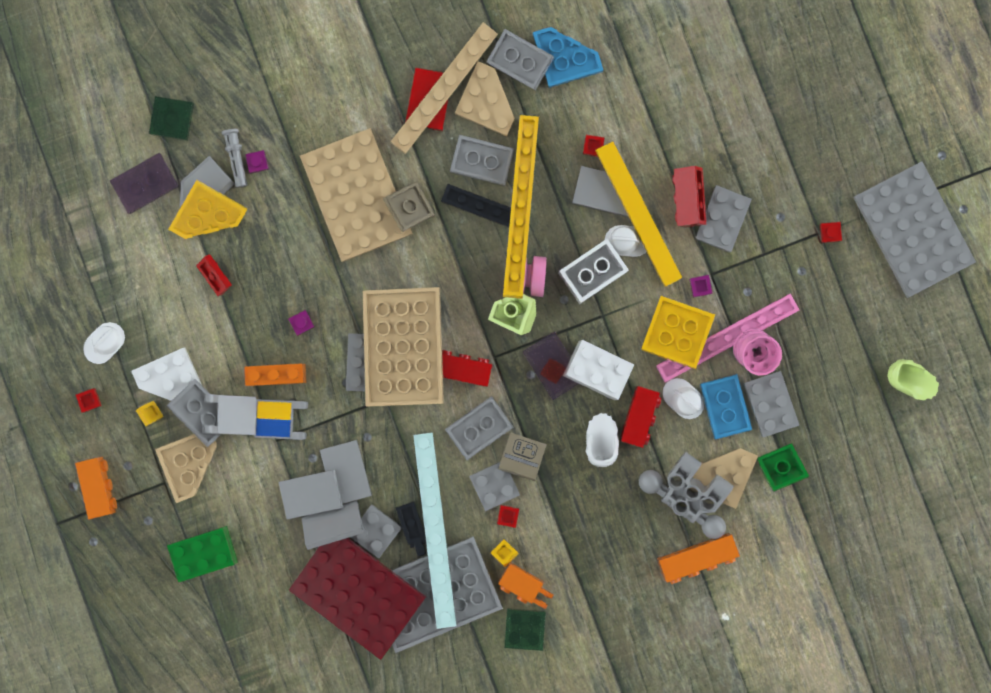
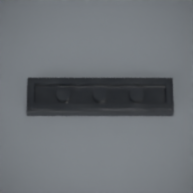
M447 184L441 199L442 203L509 228L511 207Z

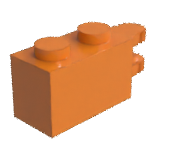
M511 562L498 581L502 591L508 594L513 592L518 595L517 599L525 604L527 602L535 603L546 609L548 605L536 598L538 592L544 594L547 598L552 599L554 596L542 587L544 584L542 580Z

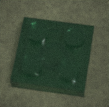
M155 96L149 134L188 141L194 103Z
M507 608L504 648L543 651L546 611Z

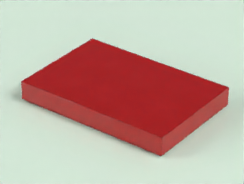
M415 68L406 121L443 75L442 72ZM448 100L426 127L427 129L443 131Z

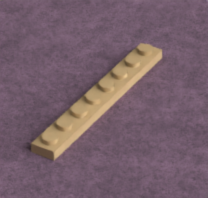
M484 22L480 25L391 140V144L404 154L409 151L494 41L498 33Z

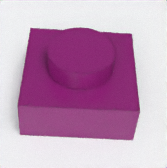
M264 150L245 154L250 174L269 170Z
M709 275L689 279L693 298L713 294Z
M306 310L289 318L297 336L315 327Z

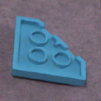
M548 27L532 33L535 45L554 56L545 73L548 88L604 71L597 51L585 47L573 38L559 33L558 30Z

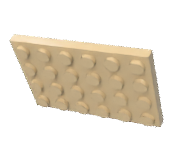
M371 128L300 155L341 262L413 235L411 228L401 232L383 200L384 197L396 191Z
M440 288L363 291L366 407L444 404Z

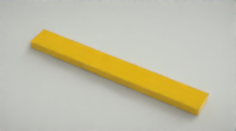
M612 141L595 150L664 287L681 279L682 276L614 142Z

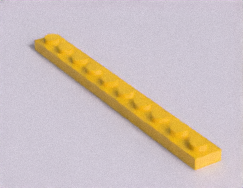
M520 115L503 290V297L523 299L539 117Z

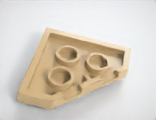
M477 61L455 111V115L507 137L515 118L495 68Z
M193 434L155 449L176 503L196 496L217 448L216 441L206 447Z
M741 448L735 449L732 452L702 463L693 478L700 480L704 486L709 485L717 474L728 481L734 487L723 504L736 509L758 455ZM689 488L692 491L698 492L696 488Z

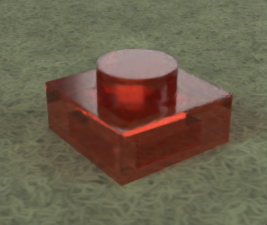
M549 358L540 375L557 384L566 367Z

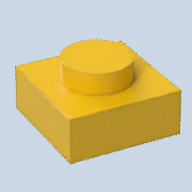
M154 400L136 410L145 427L164 417Z
M503 540L491 552V555L506 567L518 555V552L508 542Z

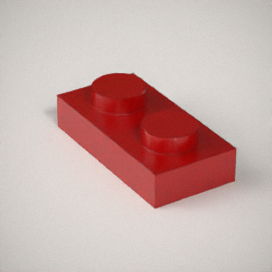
M210 254L205 256L196 265L218 297L223 295L232 286Z

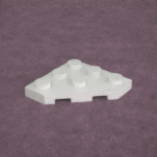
M181 348L131 371L139 389L170 401L194 379L201 384L186 348Z

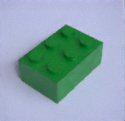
M227 526L167 545L178 583L238 563Z

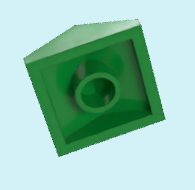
M792 443L757 458L763 476L773 492L809 477Z

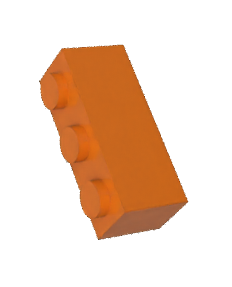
M305 364L244 367L245 386L306 383Z
M103 457L75 463L88 520L116 513L117 502L111 493L113 485L111 479H108L107 461Z

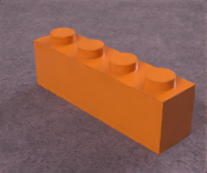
M726 533L719 539L701 542L657 558L664 580L667 583L674 584L680 582L684 576L694 577L699 575L701 570H714L718 568V564L723 562L725 564L733 563L736 561L735 558L740 557L732 534Z

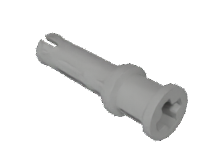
M224 130L221 133L226 142L225 151L229 153L235 187H246L248 184L240 152L242 145L239 144L237 135L239 130Z

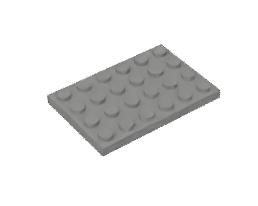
M923 162L853 197L907 298L976 263Z
M474 536L447 547L457 625L455 627L439 629L436 627L428 555L391 570L426 596L392 644L395 653L503 609Z

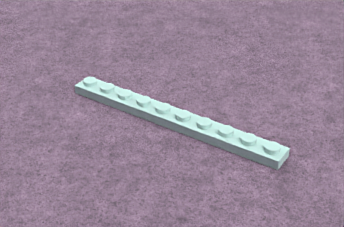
M433 433L413 435L437 629L455 627L457 625Z

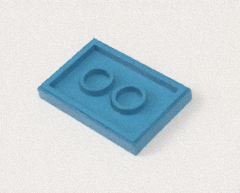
M738 374L700 384L714 439L752 430Z

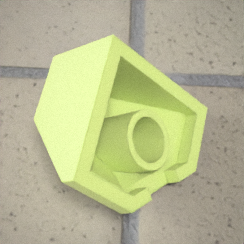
M523 294V299L505 297L494 302L488 320L520 335L529 333L536 317V301Z

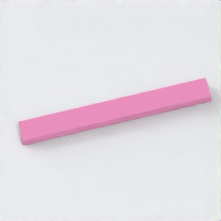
M791 293L708 337L698 365L732 347L736 338L742 332L755 328L764 330L799 311ZM668 359L656 365L664 383L691 369Z

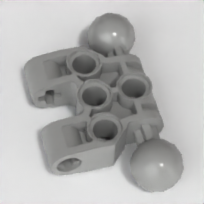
M687 452L680 457L670 470L667 477L669 487L663 484L662 476L655 470H646L640 475L639 486L643 492L659 494L662 497L661 501L673 509L675 514L683 516L692 524L696 521L702 525V531L706 537L719 539L724 535L726 524L722 517L717 515L708 516L705 513L716 512L730 494L734 486L718 474L707 486H704L700 480L694 479L693 476L702 463ZM678 476L682 481H675L673 477ZM689 488H696L698 492L693 493ZM705 499H711L714 503L708 504L705 502ZM678 502H684L687 506L681 507Z

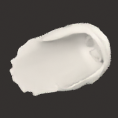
M606 413L593 416V419L589 421L586 432L587 447L585 452L590 463L597 467L612 465L618 456V428L616 422L612 420L611 416H607Z

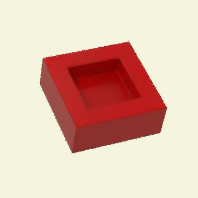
M586 135L583 155L598 157L595 150L604 146L605 137Z
M841 222L820 224L821 243L842 241Z
M96 388L75 395L82 413L102 406Z
M500 505L497 524L516 528L519 508Z

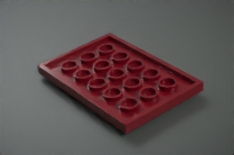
M349 538L319 546L289 589L291 593L380 660L385 656L426 598L425 595Z

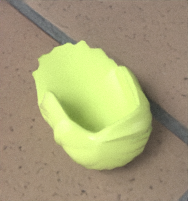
M899 359L889 367L888 381L898 391L917 400L932 399L933 396H936L939 382L922 365L914 363L913 360Z

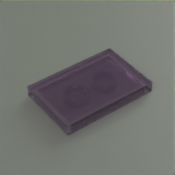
M161 153L152 156L110 180L128 214H132L179 187Z
M555 331L522 352L552 400L579 384L563 376L571 357Z

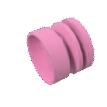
M534 256L532 264H527L526 257L523 294L525 287H529L530 296L543 297L546 257Z
M756 328L742 332L736 338L733 345V354L736 360L749 372L758 376L773 372L779 366L782 359V350L779 343L764 331Z

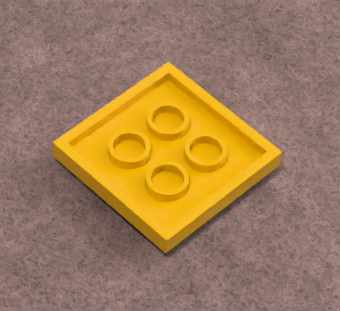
M660 296L641 350L696 369L715 314Z

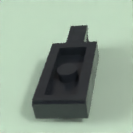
M415 502L396 507L410 548L415 547L418 556L426 554L423 545L426 543L425 531Z

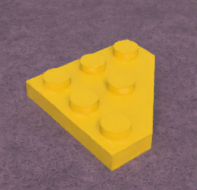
M196 180L168 230L184 239L229 227H237L248 208Z

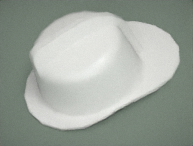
M618 225L610 228L606 233L605 240H609L619 256L637 257L646 253L634 226Z
M111 322L99 326L84 343L86 358L95 364L107 362L124 344L125 334L123 329L116 323Z
M675 378L665 384L663 388L664 401L678 415L685 419H693L702 413L705 405L704 398L689 382L684 379Z

